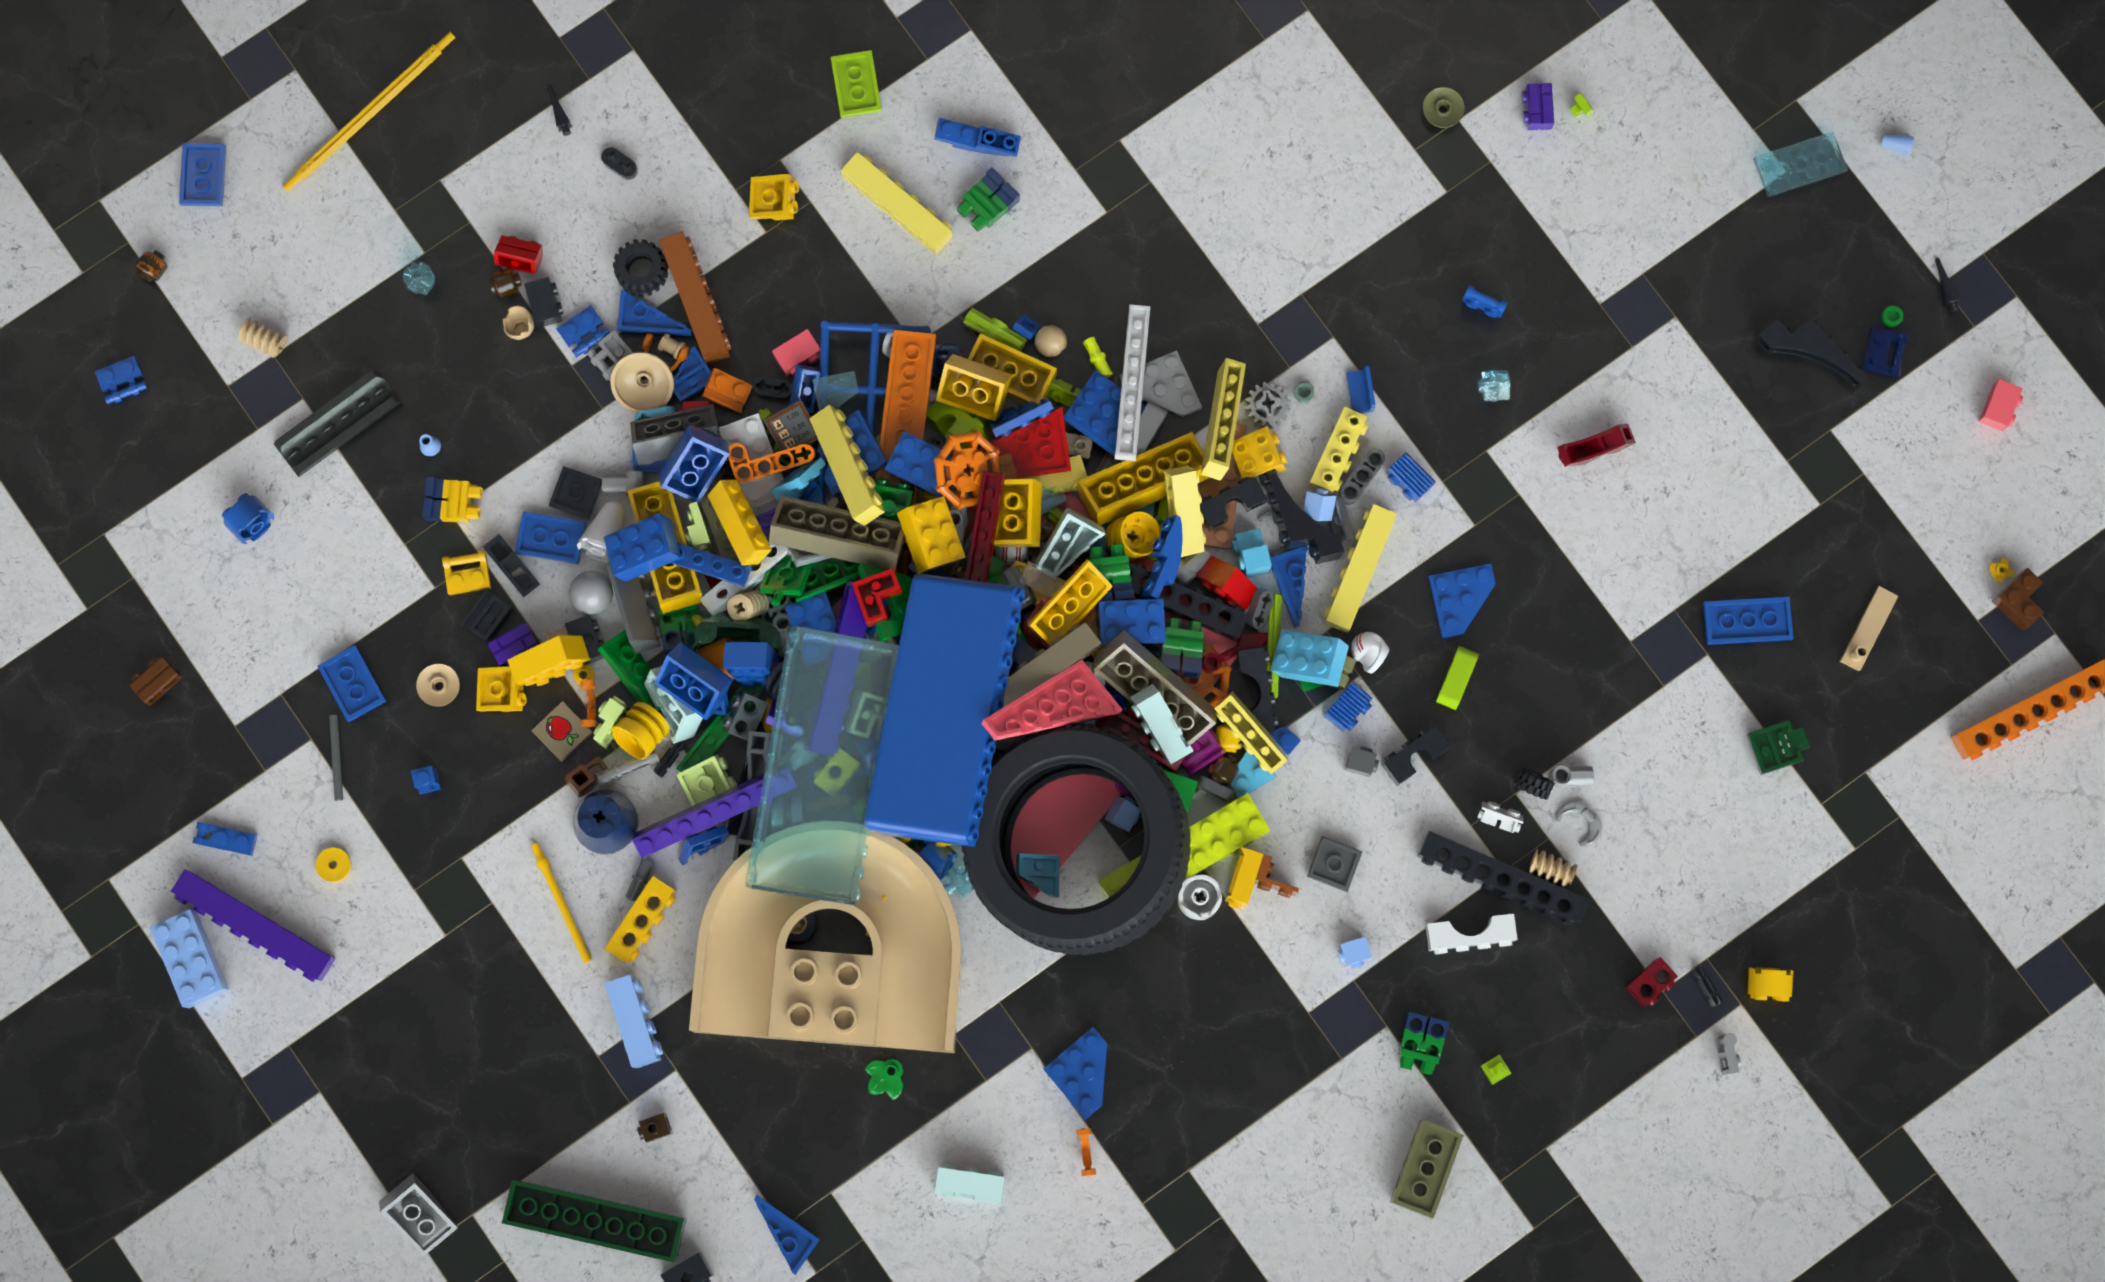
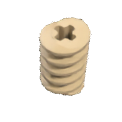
M247 318L240 328L239 341L246 343L249 347L254 346V349L257 351L261 350L264 354L269 353V356L272 358L278 356L287 343L288 335L285 334L280 339V331H276L272 335L273 328L270 327L265 331V324H261L257 328L258 321L255 320L250 324V318Z
M758 589L734 595L727 603V611L730 617L741 621L763 615L769 608L767 595L762 594Z
M1537 848L1529 866V874L1536 870L1537 877L1540 878L1542 874H1545L1546 881L1553 877V884L1556 885L1560 880L1561 887L1564 888L1567 884L1571 885L1578 864H1574L1570 868V861H1566L1562 865L1561 857H1558L1554 862L1553 854L1546 858V851L1543 850L1538 855Z

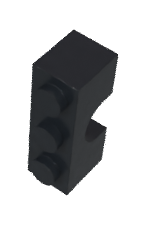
M1245 477L1237 482V486L1233 488L1227 486L1219 491V495L1214 497L1209 495L1202 499L1200 511L1203 514L1204 523L1208 531L1228 522L1229 517L1225 511V506L1229 502L1236 501L1241 503L1246 512L1266 503L1267 498L1256 477L1251 479Z
M1429 726L1418 733L1420 737L1414 742L1412 739L1408 740L1401 746L1403 750L1397 754L1393 751L1384 758L1386 762L1382 767L1396 786H1399L1417 772L1411 764L1412 754L1416 752L1424 753L1432 762L1451 747L1436 726L1432 729Z

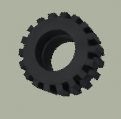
M638 239L633 240L634 243L630 244L628 241L625 243L626 247L624 249L622 247L618 249L619 255L615 254L614 274L620 286L626 292L629 291L631 295L635 296L636 293L639 297H644V293H647L648 296L653 295L651 291L655 290L658 292L660 290L659 286H664L666 283L665 278H668V264L664 254L653 242L648 243L644 239H642V242H639ZM647 259L652 262V269L647 275L634 277L629 274L630 266L636 260Z

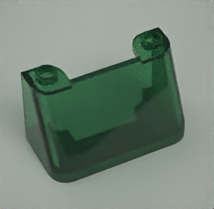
M693 611L687 616L685 621V646L697 653L700 645L712 642L716 635L748 637V642H768L776 652L781 648L780 632L768 618L762 615L741 621L732 619L728 613L724 612L712 615L709 611Z

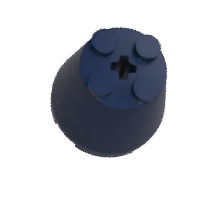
M604 789L588 794L580 801L573 816V829L577 839L585 848L597 854L609 855L624 849L632 842V838L638 830L639 820L634 805L625 795L614 790ZM604 816L606 817L605 820H601L600 823H598V820L595 819L602 818Z

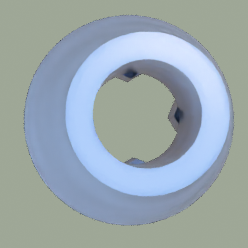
M1884 134L1882 146L1905 154V152L1911 153L1914 137L1909 136V134Z
M428 434L420 437V450L424 455L434 456L440 451L441 443L437 437Z

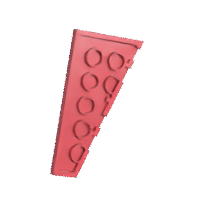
M1080 660L985 718L981 724L994 740H1000L1120 714L1122 708L1085 662Z

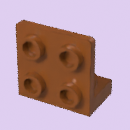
M1264 854L1255 880V884H1258L1257 888L1268 892L1271 889L1277 890L1278 895L1286 898L1295 896L1299 888L1269 879L1274 863L1271 862V856Z

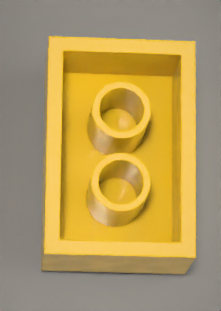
M952 354L944 365L936 401L996 421L1003 412L1012 374Z
M1034 479L1005 480L994 546L1040 547L1042 482Z
M944 496L907 507L897 513L919 574L965 558Z
M558 635L508 659V663L515 684H525V686L537 684V686L549 683V679L552 677L558 678L566 675V671L569 669L575 670L583 667V663L590 660L582 636Z

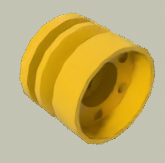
M1133 512L1119 517L1107 527L1105 534L1106 546L1110 551L1111 545L1122 544L1129 561L1147 556L1154 549L1152 546L1155 539L1160 535V526L1156 519L1145 512Z
M637 702L626 713V717L621 718L616 723L611 733L617 744L625 752L637 759L644 760L653 752L656 744L661 743L663 738L669 734L670 728L665 718L656 709L644 702Z

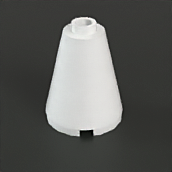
M615 501L605 503L579 539L577 547L579 550L581 548L586 550L585 555L608 563L609 557L604 537L623 529L625 510L620 503Z

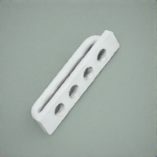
M769 543L771 549L777 548L776 555L773 557L766 555L760 562V568L757 571H751L744 587L722 580L704 595L700 601L713 616L719 612L726 611L729 599L734 595L751 590L760 583L765 572L788 554V547ZM726 589L728 591L727 596L719 599V592Z

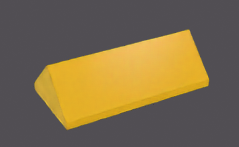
M1086 560L1032 618L1028 626L1045 643L1052 647L1051 643L1060 636L1062 638L1069 634L1068 631L1078 624L1113 586L1089 560Z

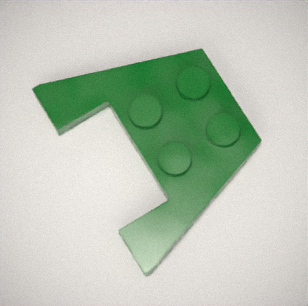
M861 563L858 566L861 579L886 571V569L866 563ZM896 573L902 593L887 598L893 620L878 621L875 624L880 642H885L891 637L902 634L913 577Z

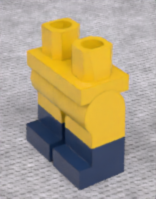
M426 477L424 494L426 498H424L422 517L426 521L469 523L470 519H480L481 507L471 506V500L482 499V487L472 485L469 481L442 480Z

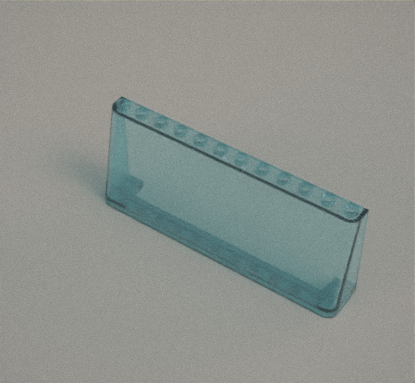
M798 626L790 628L746 876L747 888L855 905V901H859L861 890L858 888L859 879L862 880L864 875L862 860L866 858L868 852V845H865L866 837L870 836L871 830L865 826V814L899 645Z

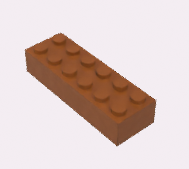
M682 231L660 239L661 247L706 365L729 358L728 350L732 348L726 332L721 333V331H724V327L719 314H714L717 308L712 295L706 294L710 290L704 274L699 275L703 271L697 255L692 256L696 252L690 237L685 238Z

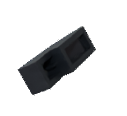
M499 533L482 546L523 598L540 585Z

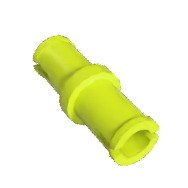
M1095 337L1086 339L1083 345L1090 356L1091 364H1094L1096 370L1106 378L1111 377L1113 373L1105 360L1106 355L1104 352H1101Z

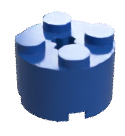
M248 493L242 494L238 498V502L222 513L224 526L242 544H248L246 541L250 539L253 542L259 539L270 528V519L274 520V514L255 495H249Z
M925 841L923 844L924 849L918 855L930 866L941 881L953 867V857L957 859L959 854L950 846L940 847L936 846L935 842Z

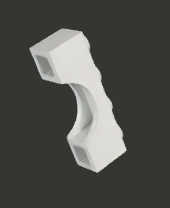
M1514 914L1490 917L1486 929L1476 936L1460 934L1452 927L1449 921L1425 925L1428 950L1434 951L1435 954L1448 953L1447 949L1456 948V952L1469 951L1470 946H1477L1478 949L1491 948L1490 944L1499 943V947L1512 946V942L1518 940Z

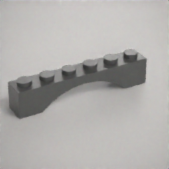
M749 731L746 752L748 780L773 769L777 743L776 734ZM769 800L744 811L735 840L734 861L756 843L765 839Z

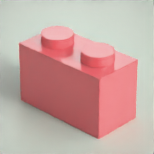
M808 329L772 351L775 360L787 377L795 375L797 364L812 365L820 360V347Z
M1998 379L1991 388L1979 422L2004 431L2008 426L2011 427L2016 418L2014 414L2015 408H2018L2023 400L2021 395L2023 388Z

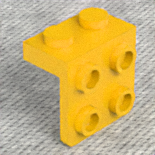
M1268 426L1233 441L1232 453L1242 478L1249 477L1251 479L1272 469H1276L1279 473L1287 470L1285 465L1288 462L1284 451L1280 452L1278 444L1281 443L1277 433H1273Z

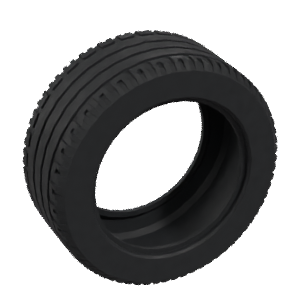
M1064 725L1055 729L1041 730L1037 734L1031 733L1021 738V741L1018 743L1014 742L1008 746L1003 754L999 753L991 762L992 770L988 778L987 795L983 803V816L980 819L978 829L979 837L975 847L961 845L962 853H964L965 870L968 872L972 888L982 904L996 920L1022 939L1046 950L1070 955H1090L1111 951L1116 947L1127 945L1135 938L1138 939L1147 933L1148 929L1154 927L1162 919L1164 913H1167L1173 905L1175 897H1178L1183 886V880L1186 878L1187 865L1190 861L1191 835L1187 813L1180 795L1160 765L1146 751L1133 741L1127 740L1126 737L1115 732L1112 733L1106 729L1091 728L1084 725H1076L1075 727ZM1086 774L1110 779L1127 789L1134 796L1141 810L1144 822V846L1134 873L1118 892L1095 905L1067 909L1046 905L1033 899L1016 876L1011 857L1012 832L1021 809L1039 789L1059 778Z

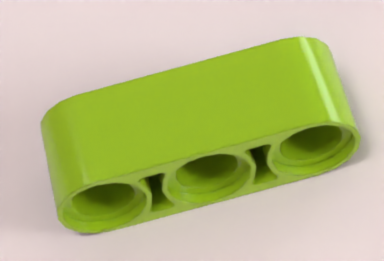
M1461 646L1458 647L1437 697V703L1454 710L1457 709L1477 662L1478 653Z

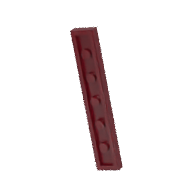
M983 471L965 575L966 580L988 582L1006 476L1004 473Z

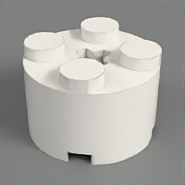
M1195 875L1183 882L1178 895V905L1181 911L1189 918L1195 920H1205L1213 916L1222 902V892L1218 883L1207 875ZM1200 892L1203 893L1205 901L1197 902L1194 894L1199 895Z

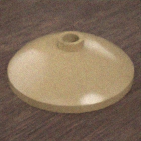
M635 352L626 355L619 360L611 374L610 383L615 399L625 409L634 413L664 407L669 402L674 391V378L669 366L661 358L651 353ZM646 376L648 381L644 382L641 377Z

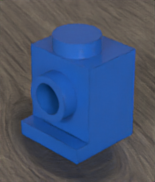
M432 765L411 771L414 788L419 790L420 795L441 790L437 769Z

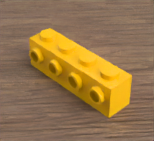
M720 480L707 496L741 564L758 565L772 549L738 481Z

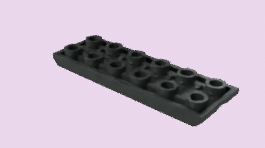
M374 369L278 438L274 445L295 474L300 477L399 405L401 400L380 372Z

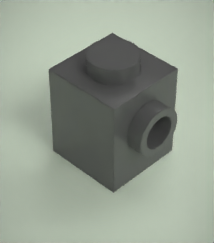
M1361 746L1360 749L1352 747L1345 771L1370 777L1372 772L1376 773L1379 760H1376L1377 754L1372 753L1373 750Z

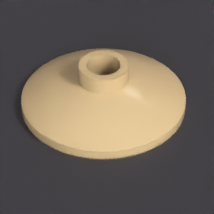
M433 664L426 667L420 673L416 688L419 697L425 703L440 707L449 704L455 699L459 692L460 682L458 675L452 668L444 664ZM438 683L443 684V688L441 690L436 689V685Z

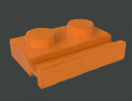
M713 368L701 397L741 414L752 385Z

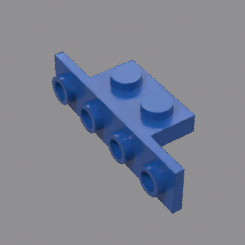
M678 543L681 559L671 562L672 564L742 587L745 586L752 571V566L742 565L728 557L718 556L709 551L699 550Z

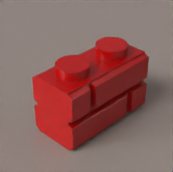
M501 235L494 251L495 265L532 274L537 273L543 258V247L541 244L535 241L520 240L515 236Z

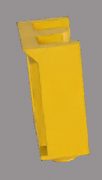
M1240 847L1238 850L1240 856L1225 901L1229 902L1228 906L1240 910L1248 905L1264 855Z

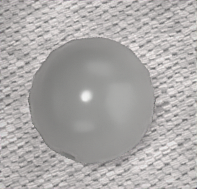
M584 571L577 575L570 584V601L574 608L583 614H598L604 611L612 601V584L600 572Z

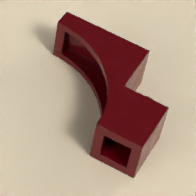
M1618 424L1588 438L1558 446V456L1564 467L1585 465L1605 454L1617 453L1635 444L1636 441L1629 424Z

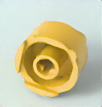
M1749 967L1748 994H1750V998L1767 1000V996H1771L1776 1001H1789V997H1792L1793 970L1786 969L1784 971L1779 968L1756 967L1755 969Z

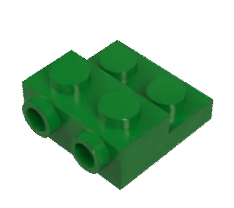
M877 478L874 481L876 485L874 489L882 498L883 503L881 505L885 511L878 517L900 522L897 513L912 506L915 488L910 487L911 484L908 482L900 481L896 485L889 483V479Z

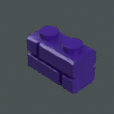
M1527 84L1525 91H1522L1521 94L1522 104H1526V111H1523V124L1527 123V130L1552 129L1554 126L1552 84Z
M526 623L488 643L501 667L509 666L508 659L539 645Z

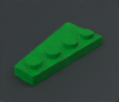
M626 630L600 646L597 650L637 702H644L660 711V707H655L644 684L651 668L648 662L644 661L641 653H635L629 642Z

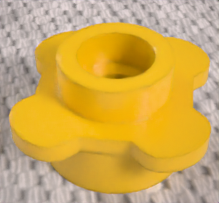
M2001 558L1998 563H1991L1989 565V570L1996 582L2001 583L2005 578L2014 576L2015 572L2010 568L2009 561L2006 558Z

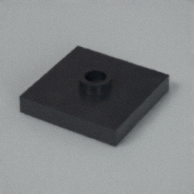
M563 466L549 507L590 520L602 488V479Z

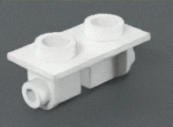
M1488 801V803L1482 802V809L1484 811L1480 810L1477 817L1481 819V822L1495 826L1499 819L1501 820L1500 829L1514 833V831L1519 832L1521 824H1518V822L1523 824V816L1520 815L1519 811L1502 809L1499 804Z

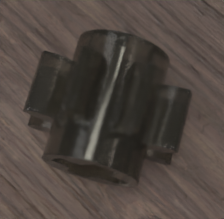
M726 460L714 478L716 481L732 480L734 473L730 461Z

